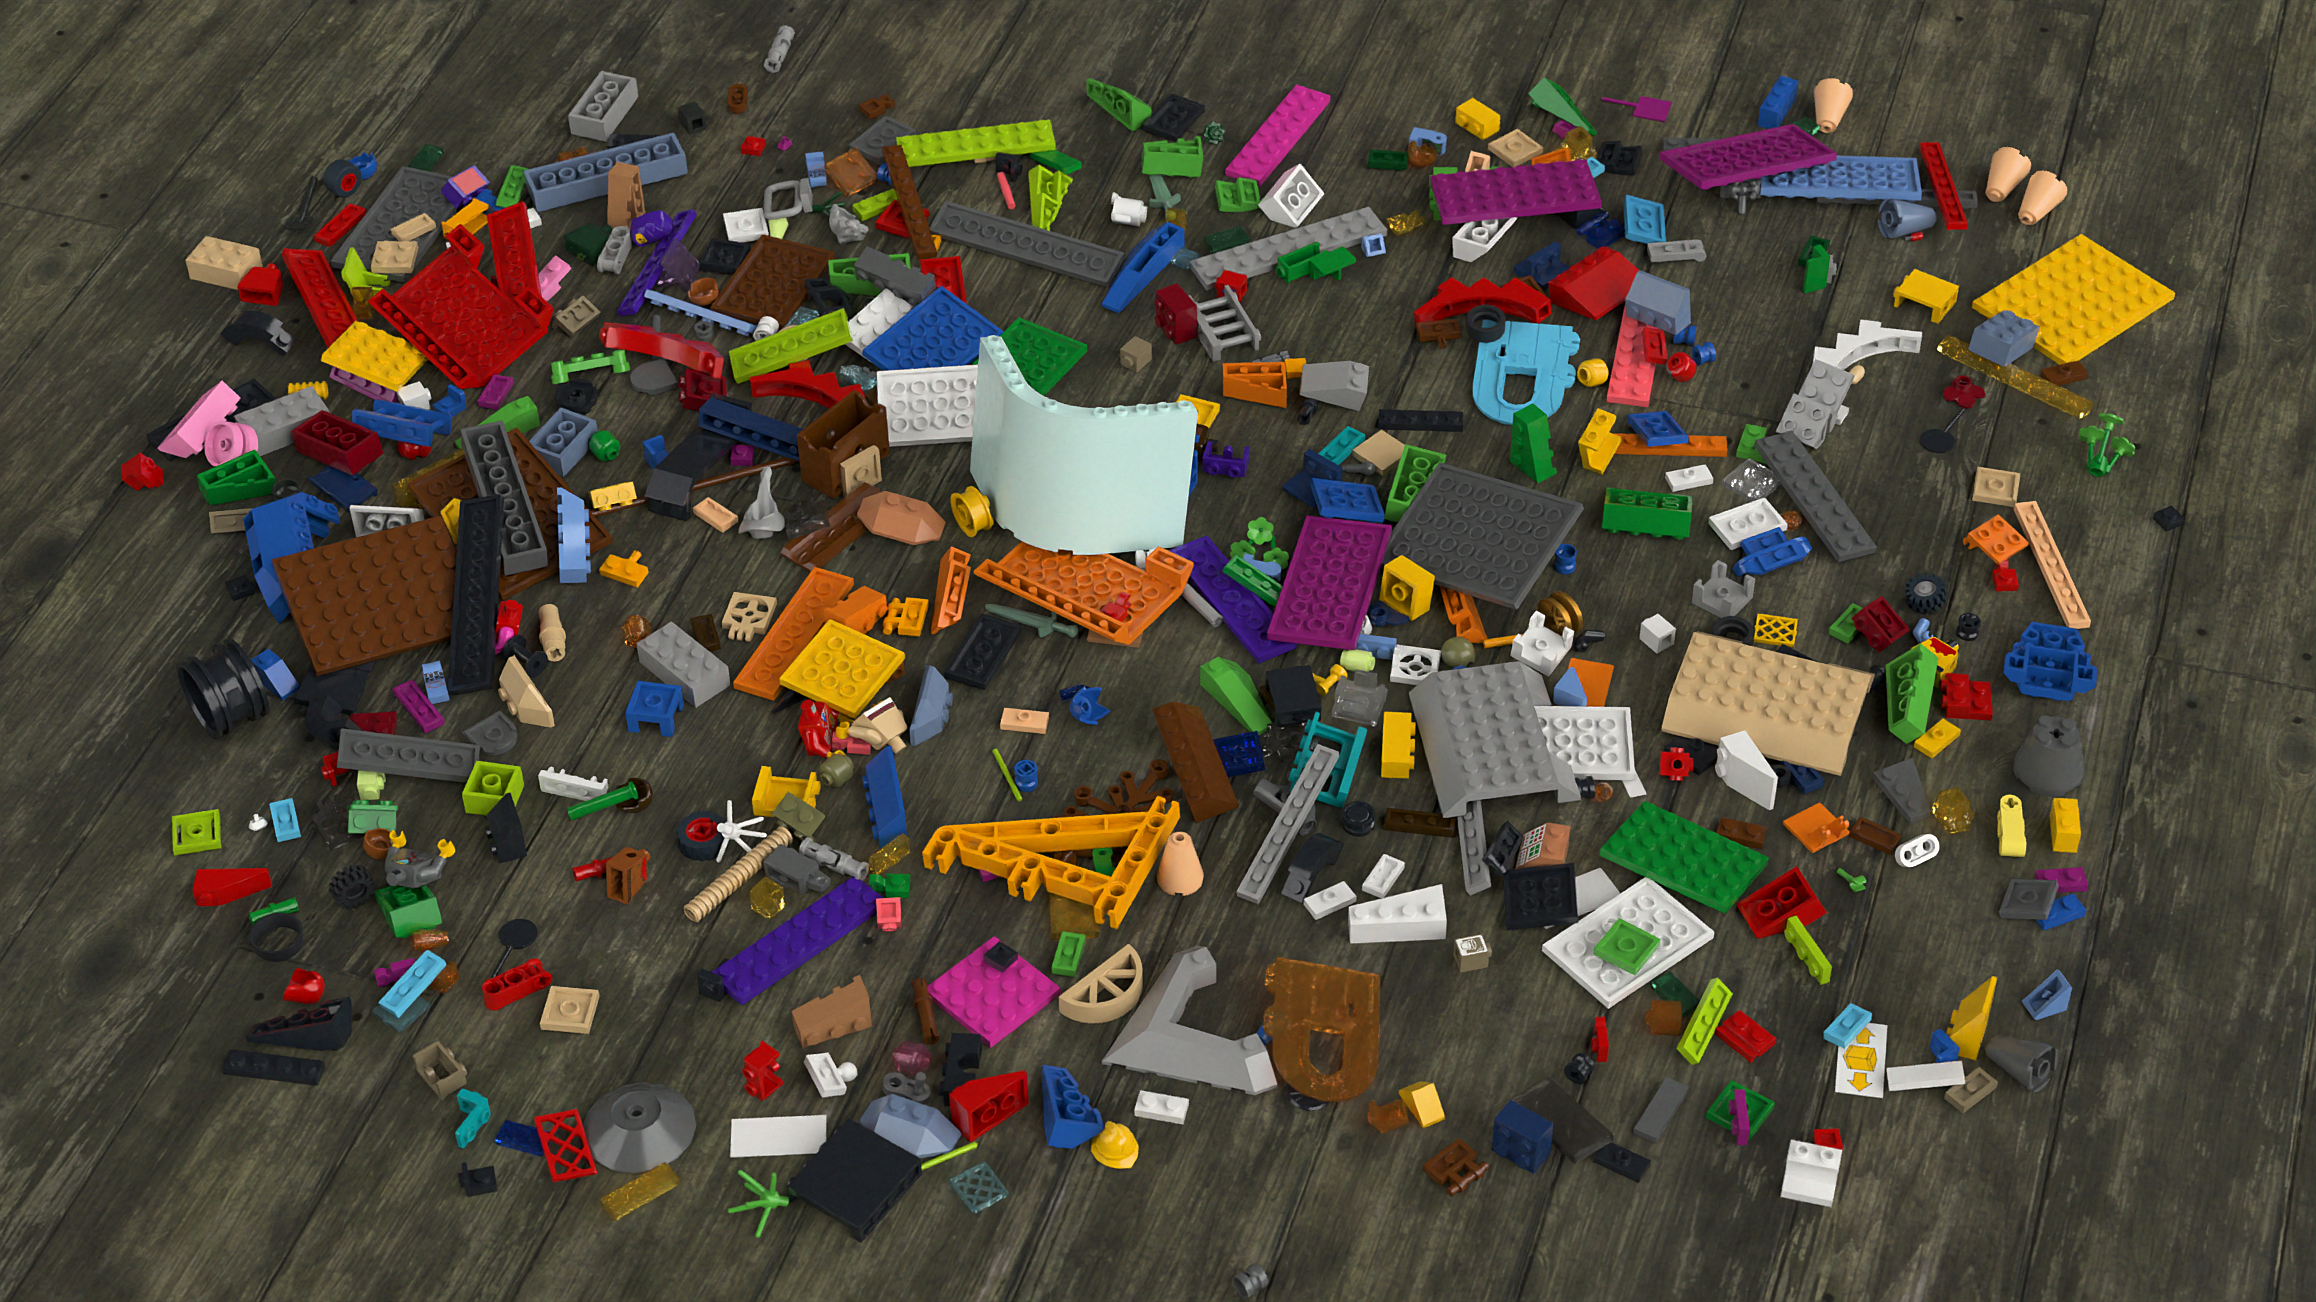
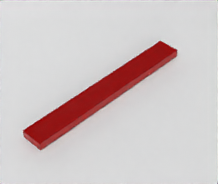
M1921 142L1919 150L1947 230H1967L1968 222L1940 143Z

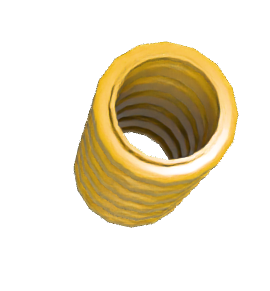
M316 381L314 384L313 382H309V384H306V382L299 384L298 382L296 385L289 383L288 395L313 386L320 398L327 399L328 386L326 381H322V383Z

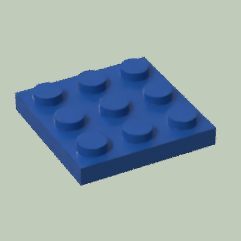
M1319 478L1311 479L1310 486L1320 515L1326 518L1339 517L1350 521L1364 520L1368 523H1383L1385 514L1374 485Z

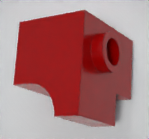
M141 452L121 465L122 480L136 491L144 486L151 489L153 487L158 488L164 484L163 469Z

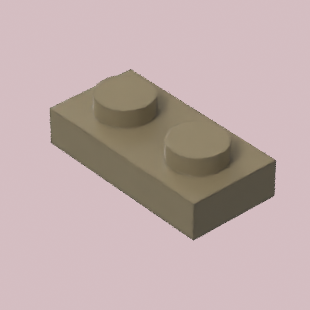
M253 508L209 512L211 534L245 531L243 518Z
M1978 1067L1965 1077V1084L1954 1085L1945 1092L1944 1099L1964 1113L1995 1090L1998 1081Z

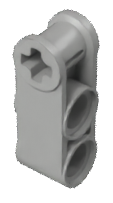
M617 226L612 230L598 258L597 269L599 272L611 271L615 274H620L626 257L632 248L628 227Z

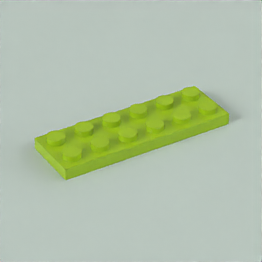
M844 308L729 351L734 379L737 384L750 380L749 377L767 374L788 366V364L796 363L852 342L851 330Z

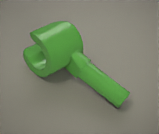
M1841 868L1837 870V873L1849 882L1853 892L1866 889L1863 883H1866L1863 875L1854 878Z

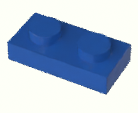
M2073 893L2053 901L2047 920H2035L2043 930H2047L2084 917L2086 909Z

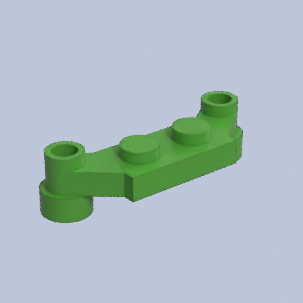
M625 350L613 351V355H604L603 352L593 353L591 358L583 359V356H576L566 363H563V361L551 362L552 384L568 382V372L613 365L614 373L629 371L630 366L629 361H626Z

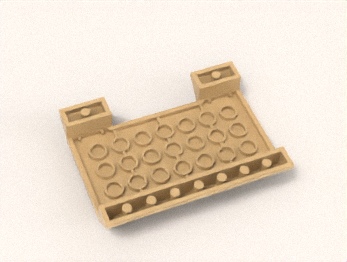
M1697 631L1693 633L1670 693L1661 731L1691 739L1698 738L1703 742L1719 745L1720 738L1745 730L1763 757L1786 761L1791 764L1841 776L1847 759L1848 746L1866 693L1870 691L1875 674L1832 663L1823 664L1745 645L1741 641Z

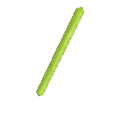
M993 749L992 752L1017 801H1021L1022 796L998 749Z
M972 1142L922 1163V1170L977 1148L978 1143Z

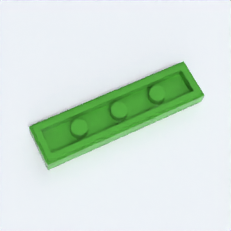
M514 165L510 166L497 198L496 206L506 208L519 202L525 187L523 171L529 169Z

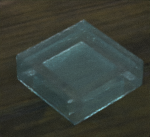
M1182 247L1171 257V263L1188 270L1190 262L1199 258V253Z

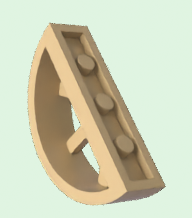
M1130 944L1126 945L1060 995L1059 1012L1070 1019L1084 1023L1108 1022L1128 1013L1138 1002L1143 988L1142 963L1135 949ZM1117 978H1135L1132 985L1125 992L1112 983ZM1104 988L1116 996L1112 1000L1097 1003V994Z

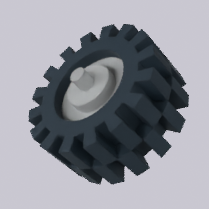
M1924 572V576H1921L1920 573L1916 574V579L1912 576L1910 582L1907 581L1905 587L1908 607L1910 609L1913 608L1914 612L1919 610L1920 614H1924V611H1927V614H1931V610L1937 612L1938 607L1942 608L1944 606L1943 603H1946L1947 596L1945 583L1941 580V577H1936L1934 573L1928 576V572Z

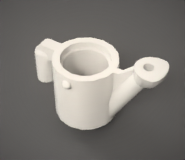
M1113 192L1111 205H1114L1111 214L1112 222L1140 226L1141 222H1145L1147 207L1143 206V201L1122 198Z

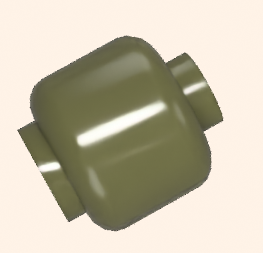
M833 754L820 765L821 781L826 786L841 787L853 776V762L844 754Z

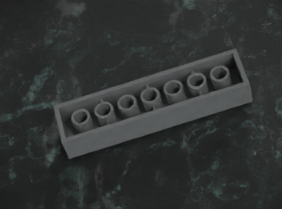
M503 420L460 429L461 446L478 497L501 494L504 497L500 561L504 575L548 566L547 549Z

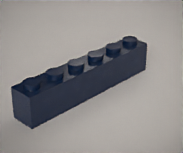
M712 397L700 407L699 427L800 461L797 434L803 430L802 428Z

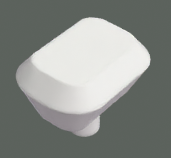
M254 814V820H251L249 823V828L253 831H258L268 824L258 814Z

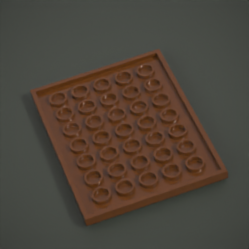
M518 428L507 432L547 549L548 566L504 575L500 563L498 596L502 601L560 571L557 488H563L575 495ZM464 454L407 483L409 491L432 518L442 516L440 512L453 498L462 501L479 498ZM589 511V522H585V526H589L590 539H585V543H590L591 555L613 543V537ZM448 530V533H449V535H450V538H451L452 542L454 543V540H453V538H452V536H451V534H450V532H449V530Z
M442 516L272 559L271 564L316 676L451 640L457 552Z

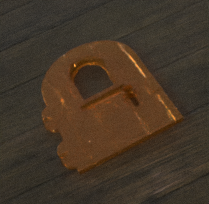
M1277 957L1276 963L1269 965L1265 974L1266 977H1269L1265 979L1266 988L1270 993L1274 994V1006H1269L1264 1012L1263 1019L1265 1021H1263V1028L1265 1033L1272 1037L1273 1060L1278 1072L1294 1089L1308 1097L1321 1101L1339 1102L1361 1095L1370 1087L1378 1067L1380 975ZM1349 1003L1353 1004L1352 1017L1348 1016V1012L1350 1010V1008H1348ZM1310 1029L1343 1035V1066L1341 1070L1333 1075L1318 1073L1311 1065L1309 1059Z

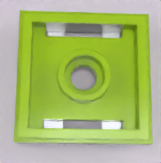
M219 809L172 816L174 856L222 848ZM212 827L215 828V837H213ZM181 832V842L179 843L178 833Z

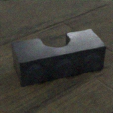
M952 1033L951 1041L946 1042L945 1057H948L947 1062L943 1061L942 1076H945V1080L940 1081L939 1096H943L944 1106L950 1107L949 1094L956 1087L962 1086L968 1081L976 1080L975 1073L964 1072V1070L980 1068L982 1055L981 1034Z

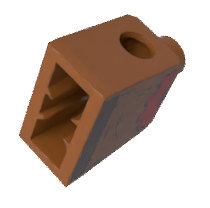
M625 847L606 862L608 898L627 905L630 903L647 880V862L650 860L648 851L644 849L638 851Z

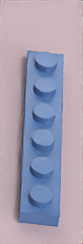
M646 289L644 297L651 299L650 303L662 307L664 303L668 305L667 309L679 312L680 309L685 310V315L697 318V315L703 317L702 321H707L711 324H714V321L720 322L719 326L725 329L738 328L737 333L746 336L749 335V332L754 333L758 327Z

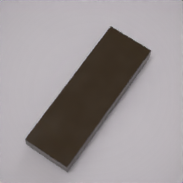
M1387 808L1384 830L1454 838L1456 817L1443 818V815L1440 813Z

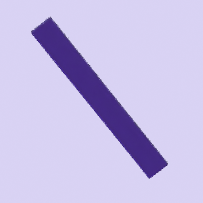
M694 209L676 214L672 221V230L661 238L617 309L620 317L638 312L646 299L644 297L646 289H652L697 214Z

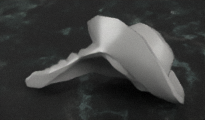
M764 467L760 473L761 482L757 499L746 511L744 519L739 526V534L748 531L754 539L770 538L774 532H779L785 527V518L778 511L777 505L770 493V478L772 475L770 467Z

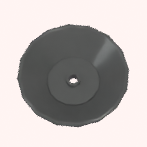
M638 1082L621 1085L602 1095L588 1110L583 1128L595 1162L615 1172L639 1174L658 1170L677 1160L691 1144L696 1129L694 1109L683 1094L664 1084Z

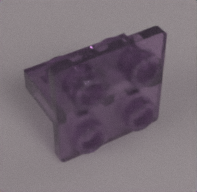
M677 238L672 241L661 261L664 269L657 283L663 288L677 282L687 292L691 289V283L695 281L700 271L698 260L694 258Z

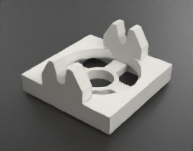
M1397 645L1393 654L1390 682L1418 685L1430 673L1438 672L1441 650ZM1405 656H1414V660L1408 663L1400 662ZM1421 657L1428 658L1432 666L1424 665L1421 662ZM1412 665H1419L1422 669L1419 671H1413L1409 667ZM1401 669L1407 670L1410 675L1404 673Z

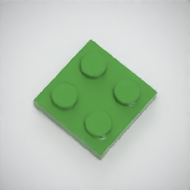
M1619 918L1595 946L1593 954L1636 975L1660 946L1661 939Z

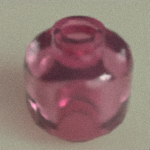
M904 1041L894 1050L893 1061L898 1071L916 1075L929 1067L931 1055L924 1044Z

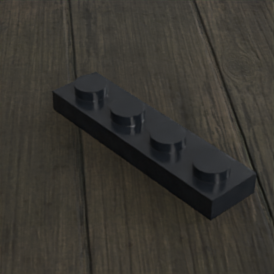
M1379 409L1378 430L1463 432V412Z
M229 1049L222 1066V1071L225 1075L318 1086L325 1069V1064L322 1060Z

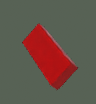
M351 203L348 204L314 235V241L331 247L366 215V209Z

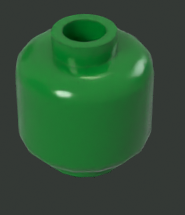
M607 430L597 431L590 438L589 449L598 460L604 462L613 460L618 456L620 443L611 432Z

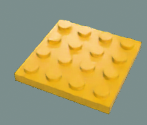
M357 321L322 354L321 358L322 362L396 392L428 360L415 346L406 342L403 338L394 337L383 330L374 329L366 323Z
M829 619L779 678L780 685L815 701L825 702L830 708L856 719L903 662L905 653Z

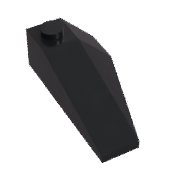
M345 997L320 1003L321 1008L309 1012L304 1008L298 1010V1013L287 1019L285 1016H279L255 1024L245 1038L247 1042L319 1051L339 1050L345 1046L352 1035L351 998Z

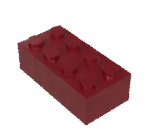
M321 410L291 431L297 452L351 475L358 473L366 465L374 462L376 458L384 454L377 432L324 410Z

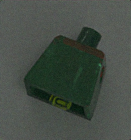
M588 223L564 235L566 251L590 266H594L598 262V258L613 228L610 225L600 228L593 223Z

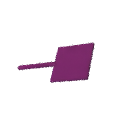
M1640 96L1638 103L1606 97L1601 98L1602 101L1636 107L1633 113L1634 117L1665 122L1672 105L1671 101Z

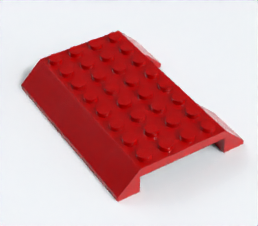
M459 224L445 236L451 245L446 251L392 296L384 289H381L368 300V303L459 389L484 387L489 383L494 374L498 375L546 334L554 308L530 286L513 298L517 305L514 304L477 270L484 245L463 225Z

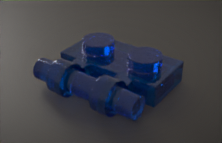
M1604 211L1593 216L1592 220L1582 223L1581 227L1577 229V234L1579 236L1586 234V242L1596 248L1608 247L1625 236V224L1615 218L1607 221L1609 214Z

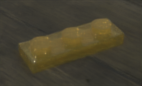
M664 1162L601 1198V1205L612 1219L616 1221L679 1185V1178L670 1166Z

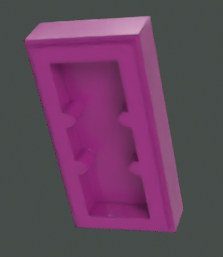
M494 374L477 400L478 406L498 410L514 384L513 378Z

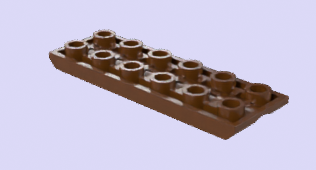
M863 483L787 543L781 551V556L808 572H811L814 567L821 568L868 530L863 522L857 518V513L863 498L881 493L882 491L869 483Z

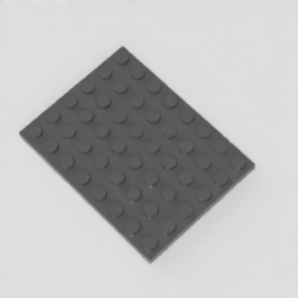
M1439 462L1392 531L1381 568H1384V565L1403 555L1435 576V585L1517 610L1584 510L1582 503Z

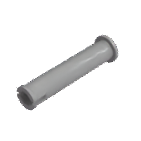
M1186 583L1181 596L1209 621L1213 627L1221 625L1223 616Z

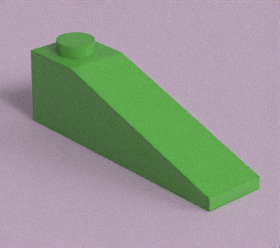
M1091 78L1086 80L1087 95L1132 132L1142 128L1143 123L1151 116V107L1134 95Z
M1217 657L1200 666V685L1254 737L1273 727L1271 718L1250 675L1236 662Z

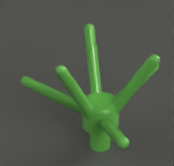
M739 1170L738 1174L748 1181L744 1186L758 1194L760 1199L746 1202L745 1205L729 1208L728 1213L757 1207L765 1208L755 1237L759 1238L770 1210L775 1209L777 1205L787 1206L789 1198L788 1196H779L778 1192L775 1191L777 1176L775 1172L771 1175L769 1191L745 1172Z

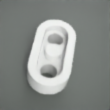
M1924 834L1898 846L1895 852L1896 861L1902 867H1914L1934 857L1939 851V842L1931 834ZM1923 843L1926 845L1925 850L1922 847Z

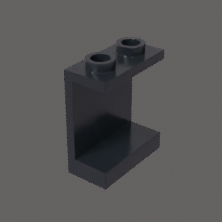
M1310 665L1266 671L1265 687L1270 689L1275 707L1274 721L1276 727L1307 723L1308 719L1313 720L1315 712L1320 713L1318 721H1321L1322 706Z

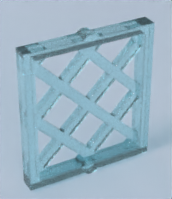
M986 1162L967 1169L965 1172L949 1180L952 1187L973 1214L1009 1195L1007 1189ZM983 1169L981 1175L973 1174L974 1172ZM986 1171L991 1177L985 1176ZM967 1177L966 1183L957 1182ZM971 1178L980 1179L978 1185L969 1184ZM983 1180L992 1181L991 1186H982ZM995 1183L1000 1189L994 1188ZM958 1186L964 1187L963 1192L960 1190ZM967 1189H976L975 1195L966 1194ZM980 1190L989 1191L987 1197L978 1196ZM992 1192L1001 1193L991 1198ZM967 1198L973 1199L972 1204L969 1202ZM977 1200L986 1201L978 1206H975Z

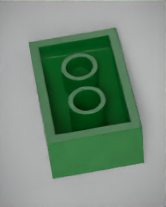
M425 884L417 888L389 885L375 890L374 896L390 930L396 938L409 937L413 935V932L419 930H431L436 925L442 923L436 897Z

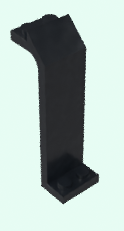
M716 393L710 396V398L712 397L752 411L751 402ZM698 426L654 468L645 493V497H648V511L687 521L691 517V493L695 483L739 440Z

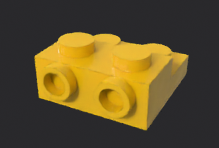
M630 481L588 491L593 508H598L599 511L612 509L611 504L619 503L620 506L633 504L632 499H637L633 482Z

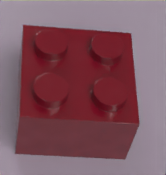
M1177 283L1157 290L1156 300H1154L1156 308L1154 319L1156 325L1162 328L1167 338L1171 339L1175 345L1197 338V305Z

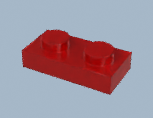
M1644 327L1642 340L1645 362L1665 365L1668 358L1664 330Z

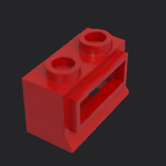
M761 1040L758 1048H755L744 1057L745 1068L742 1069V1073L747 1081L744 1085L746 1092L753 1097L756 1096L761 1101H764L784 1084L782 1079L773 1074L780 1068L779 1064L775 1061L780 1056V1053L763 1040Z

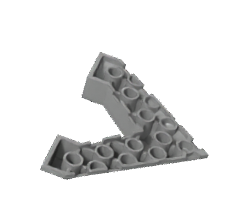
M1194 946L1173 955L1102 1060L1104 1065L1111 1066L1112 1063L1124 1065L1129 1070L1156 1073L1158 1076L1192 1083L1203 1081L1211 1083L1212 1087L1231 1090V1087L1245 1090L1246 1094L1257 1095L1277 1087L1268 1052L1257 1033L1232 1041L1176 1024L1179 1022L1185 1010V1005L1194 990L1216 983V963L1207 947Z

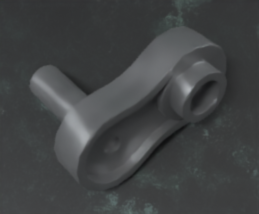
M897 1072L889 1073L883 1079L882 1090L885 1095L894 1094L926 1105L931 1092L929 1086L925 1083L926 1075L923 1072L917 1073L915 1080H911Z

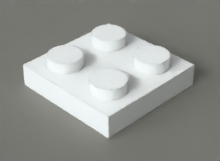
M762 208L723 214L729 241H758L762 234L768 235Z

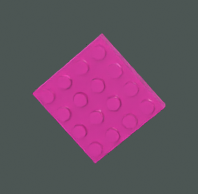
M995 936L927 986L929 995L932 996L933 1002L972 1034H981L982 1042L990 1048L1061 995V988L1019 955L1018 959L1003 973L984 962V954L1000 941Z

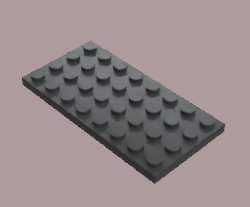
M402 166L332 258L331 266L343 270L349 249L354 247L367 272H372L371 264L377 241H398L392 235L391 229L426 213L436 223V228L410 240L417 241L418 243L414 270L442 232L441 222L448 221L458 210L441 193L447 180L453 176ZM411 273L376 274L387 275L388 280L404 283Z

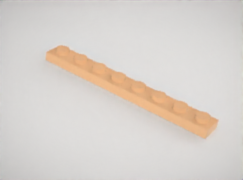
M2037 502L2015 503V514L2066 626L2076 629L2089 628L2091 620Z

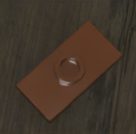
M2079 360L2041 369L2040 374L2050 388L2088 378V372Z

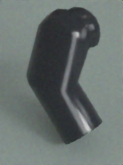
M1584 630L1575 639L1574 647L1579 652L1587 651L1586 648L1589 647L1590 641L1602 642L1604 640V631Z

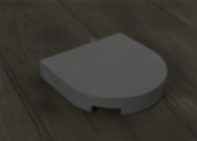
M664 358L636 367L630 376L632 388L638 393L641 391L648 393V395H656L678 388V382Z
M501 711L462 732L463 738L469 744L480 745V753L490 756L500 755L514 747L518 739L516 726Z

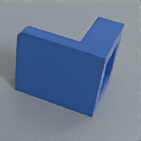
M662 435L643 441L645 461L654 470L669 455L665 450L664 438Z

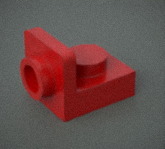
M338 752L322 757L324 766L321 767L324 779L330 780L332 787L337 785L335 776L354 770L337 768Z

